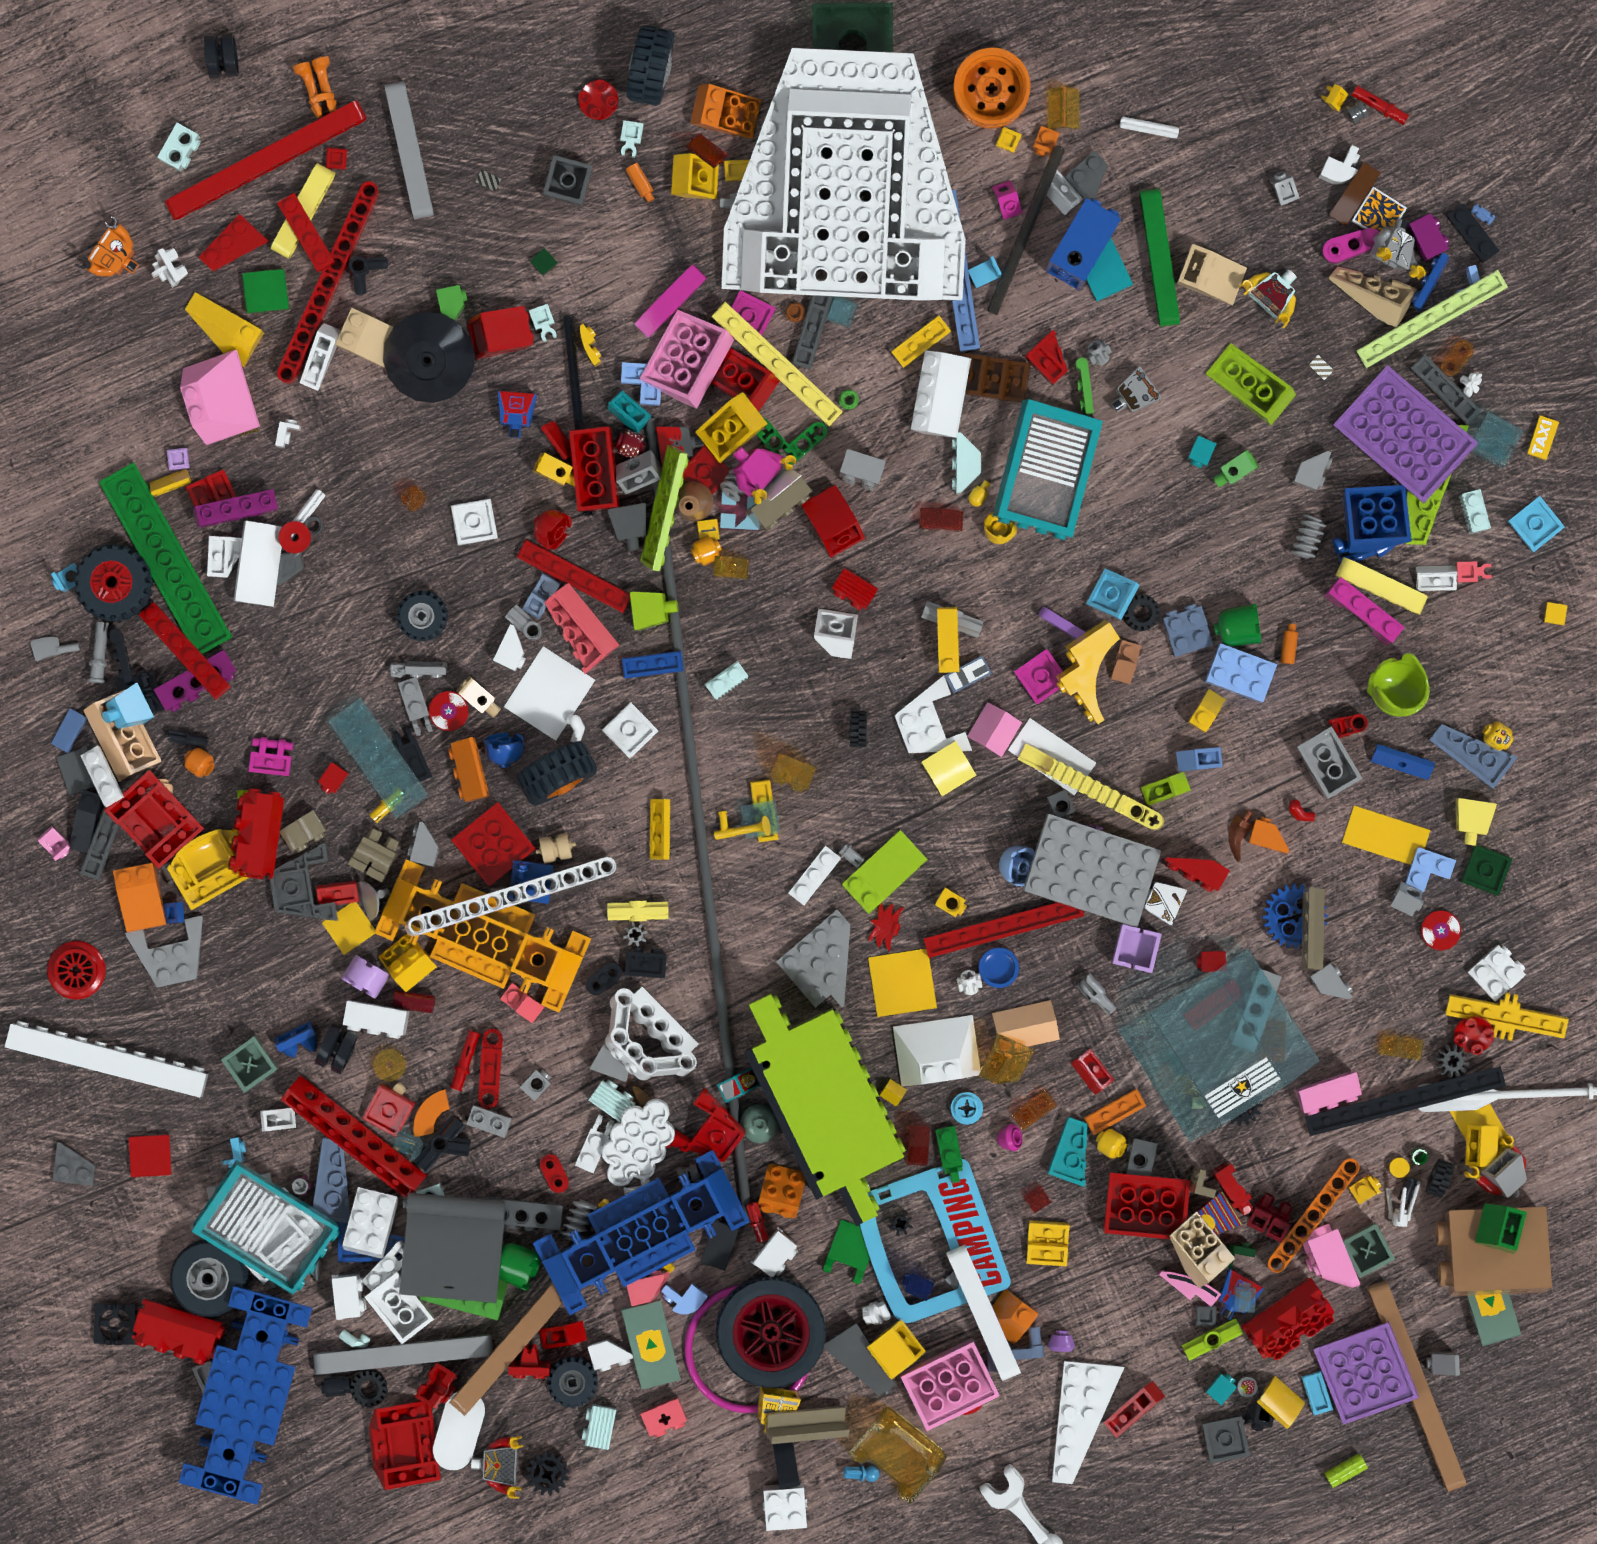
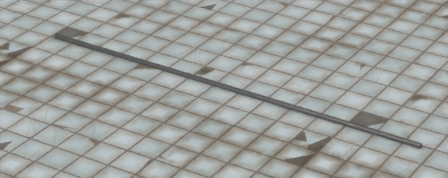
M650 418L646 423L649 451L651 450L661 463L655 418ZM659 480L653 483L655 496ZM669 540V544L665 547L664 551L665 562L663 569L667 601L677 600L671 543ZM678 610V612L669 613L673 651H682L684 671L676 672L725 1078L727 1080L735 1076ZM737 1097L729 1101V1111L731 1116L740 1124L741 1118ZM742 1138L735 1147L734 1152L741 1206L747 1217L750 1218L746 1205L751 1203Z

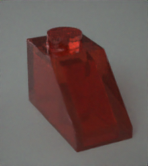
M909 1124L907 1165H928L930 1125Z

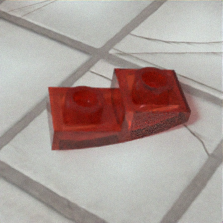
M920 508L919 528L934 531L948 530L961 532L963 528V511Z

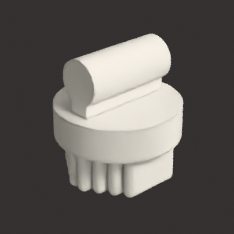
M872 1302L869 1306L862 1308L863 1319L867 1325L882 1324L884 1320L887 1321L891 1318L884 1302Z

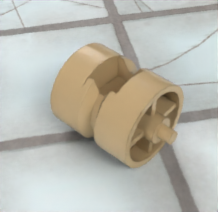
M567 832L556 835L555 839H552L551 836L539 838L540 847L539 850H536V854L540 853L543 856L544 864L554 862L556 857H559L561 860L572 858L571 849L573 846H576V843L569 841Z

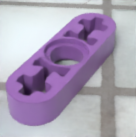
M1044 606L1038 613L1039 617L1074 639L1086 633Z

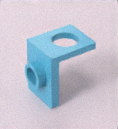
M993 256L988 261L968 270L976 288L1001 277L1002 274Z
M75 563L58 573H51L53 577L51 581L57 590L60 589L63 592H67L75 586V581L68 582L66 580V573L72 570L77 573V565Z

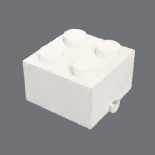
M777 1227L776 1232L751 1263L759 1267L770 1277H774V1275L779 1276L785 1269V1261L787 1259L791 1261L798 1252L796 1248L797 1243L787 1236L782 1229Z
M360 1273L331 1275L336 1320L361 1317L364 1311L367 1310L366 1298H362V1291L365 1289V1285L362 1282L364 1278H360Z
M804 1483L781 1489L779 1485L763 1486V1511L765 1510L766 1531L807 1528V1499H805Z

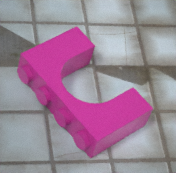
M1342 577L1335 580L1323 595L1338 608L1343 607L1360 618L1373 630L1371 634L1385 645L1393 643L1405 628Z

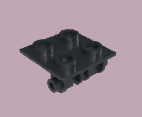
M145 672L134 676L135 683H138L151 712L155 713L164 710L154 691L158 687L155 672ZM121 680L115 681L118 693L132 686H127Z

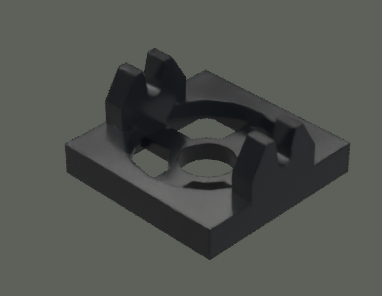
M95 1303L94 1344L135 1345L132 1335L135 1333L133 1328L136 1321V1304ZM112 1310V1317L108 1320H101L102 1315L106 1311ZM119 1310L124 1311L130 1321H123L119 1316ZM112 1318H118L121 1321L119 1329L111 1328L110 1320ZM100 1326L108 1327L112 1331V1338L104 1335ZM122 1327H129L126 1335L118 1339V1331Z

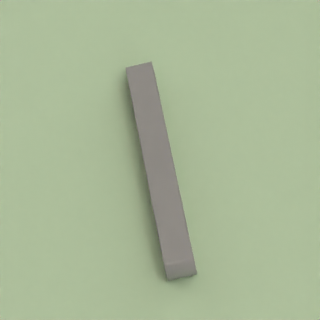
M476 1335L314 1353V1371L318 1375L489 1356L493 1351L492 1335Z

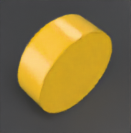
M1397 1157L1389 1163V1171L1393 1176L1402 1178L1409 1173L1410 1166L1404 1158Z

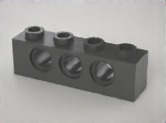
M494 1197L482 1198L506 1201L507 1216L504 1228L516 1229V1226H524V1230L536 1231V1228H543L546 1233H556L557 1230H561L564 1205ZM524 1210L527 1213V1219L524 1221L518 1220L516 1212ZM544 1212L547 1215V1221L544 1223L538 1222L536 1219L537 1213Z

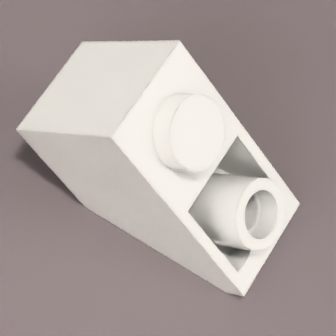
M608 1339L590 1344L587 1347L594 1370L599 1369L600 1372L611 1369V1365L619 1363V1366L631 1363L630 1359L633 1358L631 1351Z

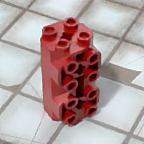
M249 789L247 793H243V796H239L236 810H240L239 816L235 818L233 830H237V836L234 835V838H232L231 850H234L233 856L231 855L228 863V870H232V874L236 875L238 871L241 877L263 879V876L267 875V880L273 879L284 798H281V793L269 792V794H262L261 790Z
M1309 1277L1245 1321L1241 1327L1263 1359L1273 1357L1274 1360H1279L1300 1345L1301 1341L1299 1338L1301 1335L1306 1334L1307 1337H1313L1317 1332L1332 1324L1334 1321V1310L1313 1279Z
M147 1298L143 1299L142 1304H144V1308L139 1309L133 1332H137L132 1335L135 1345L141 1347L150 1345L154 1347L155 1351L161 1353L171 1350L174 1351L173 1356L181 1359L190 1357L193 1358V1362L202 1365L214 1358L218 1340L223 1338L226 1326L222 1325L223 1321L207 1316H197L184 1309Z

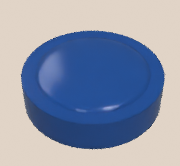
M1005 948L988 950L979 962V974L982 980L994 988L1009 986L1015 981L1019 973V963L1016 956Z

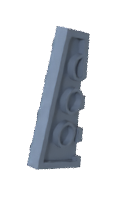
M1443 724L1437 728L1429 739L1431 743L1491 789L1496 787L1518 758L1502 750L1493 749L1486 743Z
M322 1138L312 1208L333 1221L348 1223L350 1210L344 1150L329 1138Z

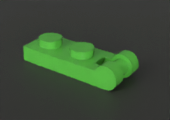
M1079 358L1075 363V369L1080 372V379H1077L1078 391H1082L1083 399H1079L1080 410L1084 411L1085 416L1093 415L1094 409L1088 361L1085 358Z

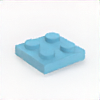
M1541 496L1537 497L1507 521L1532 553L1565 528Z
M1104 569L1086 604L1121 620L1139 584L1108 569Z

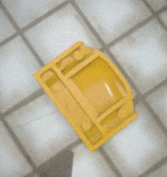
M233 828L232 830L219 829L195 838L186 844L175 855L172 863L168 865L167 870L190 910L205 904L248 879L247 877L239 876L238 871L234 875L232 870H228L229 858L234 854V850H231V842L234 835L237 836V830H233Z

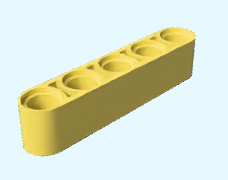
M319 163L313 168L298 196L310 220H312L336 174ZM287 219L278 232L271 250L289 259L300 241Z
M1343 557L1335 575L1418 615L1421 614L1428 598L1427 595L1345 557Z

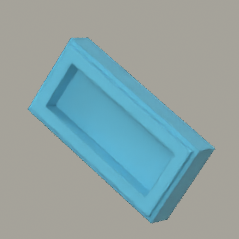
M1317 1371L1301 1376L1313 1415L1333 1410L1322 1372Z

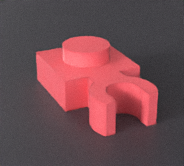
M1477 561L1456 562L1457 583L1478 582V576L1483 579L1492 578V575L1484 574V569L1490 568L1491 564L1477 567Z

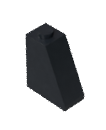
M793 1442L773 1444L780 1489L800 1485Z

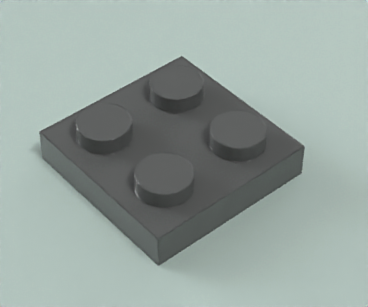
M1241 1415L1202 1423L1210 1464L1250 1456Z

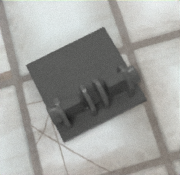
M95 744L56 757L69 795L95 787L80 756L96 747Z

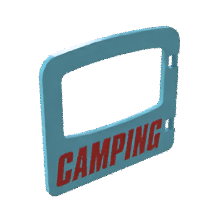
M962 1159L963 1171L958 1172L960 1178L958 1183L952 1184L951 1175L939 1179L937 1172L943 1171V1166H939L868 1192L869 1196L874 1195L878 1205L924 1190L927 1192L938 1215L950 1251L965 1244L987 1296L1005 1290L1010 1286L1011 1281L971 1167L965 1159ZM890 1189L892 1196L880 1200L878 1193ZM876 1217L860 1224L873 1268L895 1318L898 1320L902 1319L905 1323L915 1322L968 1303L959 1284L956 1290L914 1305H909L903 1297L893 1275L881 1241Z

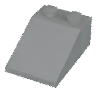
M1332 726L1297 746L1325 800L1363 779Z

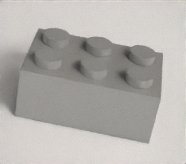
M847 449L839 477L843 478L842 482L854 485V482L862 484L861 488L873 491V488L878 489L886 461Z

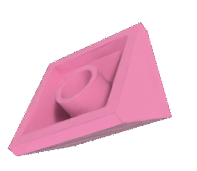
M987 702L967 737L1002 757L1022 722L1006 711Z

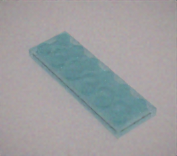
M359 698L328 721L396 819L430 796L362 698Z

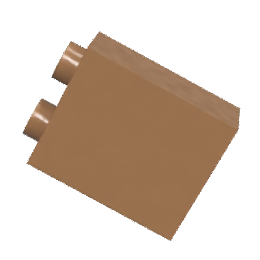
M1546 1207L1515 1208L1526 1211L1527 1215L1519 1246L1514 1254L1474 1243L1483 1209L1449 1210L1444 1215V1221L1435 1223L1436 1245L1446 1246L1447 1262H1438L1439 1286H1449V1296L1548 1292L1552 1288Z

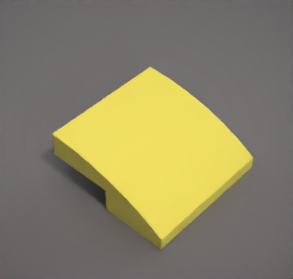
M956 741L921 762L941 796L976 776Z

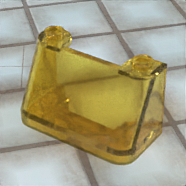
M884 1407L848 1452L856 1462L865 1463L869 1459L899 1484L897 1487L899 1497L910 1504L935 1478L947 1458L945 1452L938 1445L889 1407Z

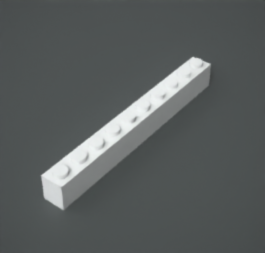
M22 1021L10 1024L5 1048L200 1098L203 1097L209 1074L204 1072V1068L193 1066L192 1069L184 1067L185 1063L173 1061V1064L165 1062V1058L154 1056L153 1059L145 1057L146 1053L134 1051V1054L126 1052V1048L115 1046L114 1049L106 1047L107 1043L95 1041L94 1044L89 1043L87 1038L75 1036V1039L67 1037L68 1033L56 1031L55 1034L50 1033L48 1028L36 1026V1029L28 1027L29 1023Z

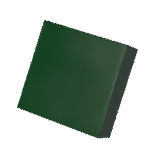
M545 248L530 260L531 264L542 276H545L558 264Z

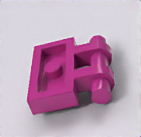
M261 737V739L253 738L252 746H259L260 749L259 752H251L249 772L290 776L292 756H284V751L293 750V742H286L285 739H279V741L268 740V737ZM267 748H276V749H278L277 755H276V754H267V753H266V749H267Z

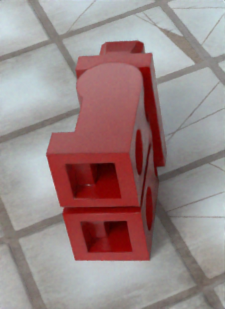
M1227 1160L1211 1170V1173L1225 1195L1230 1199L1229 1202L1234 1209L1238 1208L1240 1213L1245 1216L1254 1210L1249 1202L1252 1197L1243 1186L1236 1182L1231 1174L1236 1170L1232 1163Z

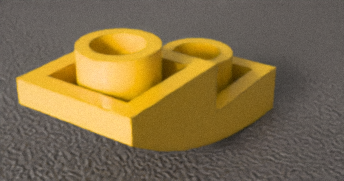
M582 324L580 326L581 339L590 361L596 367L601 364L599 359L601 354L596 347H590L596 342L593 338L596 334L590 326L585 327Z

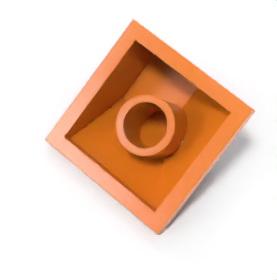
M1007 1289L1003 1290L992 1305L1006 1339L1012 1344H1015L1022 1337L1039 1314Z

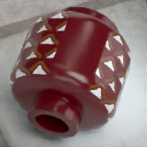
M625 430L623 433H619L615 447L619 454L632 459L638 456V454H643L646 444L643 443L642 435L631 430Z

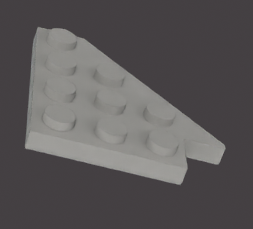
M838 910L833 912L776 961L815 1008L830 995L841 1007L844 1006L850 924Z

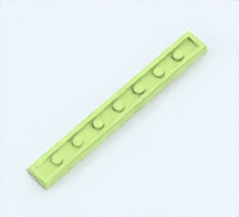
M1496 270L1356 351L1365 367L1368 368L1505 290L1508 286L1500 272Z

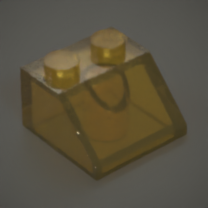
M778 753L770 777H773L772 782L783 786L784 783L791 784V789L802 793L803 790L808 791L816 767Z

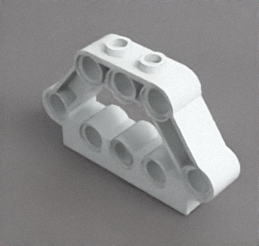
M643 987L635 994L629 989L623 988L611 997L610 1028L605 1043L612 1056L620 1060L630 1074L635 1075L640 1080H648L654 1076L674 1074L682 1077L688 1075L696 1067L697 1061L691 1051L698 1043ZM618 997L623 998L626 1004L620 1003ZM641 1009L645 1010L648 1016L642 1015ZM630 1011L633 1013V1018L638 1024H644L647 1027L649 1036L658 1039L663 1050L672 1053L674 1056L647 1057L643 1053L642 1046L629 1039ZM655 1024H659L662 1031L657 1030ZM615 1035L620 1037L621 1043L615 1041ZM669 1038L674 1039L676 1045H672L669 1041ZM628 1050H632L635 1053V1057L630 1056ZM681 1061H685L688 1068L683 1067ZM642 1064L647 1065L650 1071H645Z

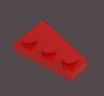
M239 214L198 258L215 272L241 256L269 243V241Z

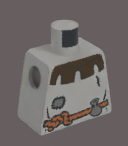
M1140 366L1115 390L1119 398L1111 402V405L1117 413L1127 407L1132 414L1158 402L1162 397Z

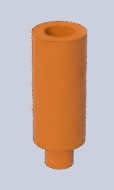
M635 163L626 168L625 171L640 197H645L648 203L655 199L652 195L654 190L639 164Z
M1288 624V630L1284 631L1280 663L1294 665L1299 634L1295 632L1296 624Z

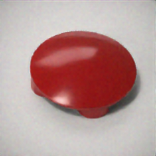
M602 79L587 83L578 96L580 109L587 117L593 120H604L610 117L618 107L619 98L616 89Z
M1471 1016L1464 1018L1454 1029L1455 1044L1459 1048L1463 1047L1465 1052L1473 1053L1474 1055H1480L1492 1044L1494 1039L1492 1025L1482 1017Z

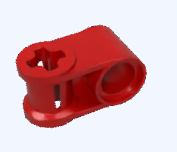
M1362 714L1343 716L1327 721L1334 729L1338 738L1362 732L1368 725L1367 718ZM1356 717L1363 720L1364 724L1361 729H1356L1353 726V720Z

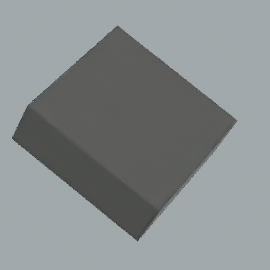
M1196 1305L1195 1326H1216V1306Z

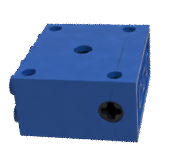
M1094 198L1090 200L1085 199L1045 269L1047 273L1080 291L1122 219L1118 217V212L1111 208L1108 210L1101 207L1102 203Z

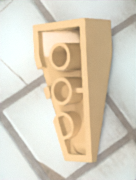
M1338 266L1329 277L1333 283L1377 319L1395 327L1404 318L1417 292L1416 288L1392 279L1391 283L1380 280V276L1374 275L1373 278L1363 276L1359 271Z

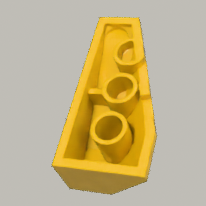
M196 292L185 308L188 314L223 354L237 350L241 365L245 367L264 335L261 329Z

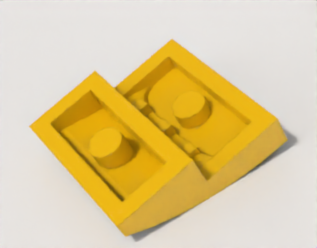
M1029 1220L1026 1263L1067 1266L1069 1223Z
M1274 1376L1263 1390L1264 1392L1257 1400V1403L1287 1429L1295 1421L1305 1402L1280 1379Z

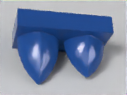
M311 1021L274 1038L278 1051H282L285 1055L293 1058L296 1057L298 1043L311 1052H315L317 1048V1038Z

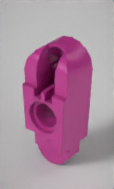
M1368 228L1332 238L1324 244L1323 256L1329 263L1338 264L1369 252L1374 246L1373 238L1379 231ZM1356 240L1359 243V248L1356 250L1350 249L1348 242ZM1336 247L1339 252L1333 254L1331 248Z

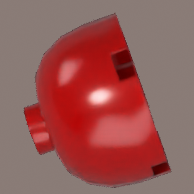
M555 509L543 512L534 520V537L547 550H550V548L553 550L557 549L568 535L564 532L567 527L571 528V517Z

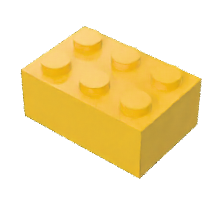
M742 392L729 400L695 432L718 462L721 463L732 456L737 448L745 445L768 423Z

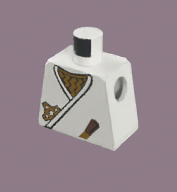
M1154 882L1152 888H1149L1144 909L1168 925H1172L1187 890Z

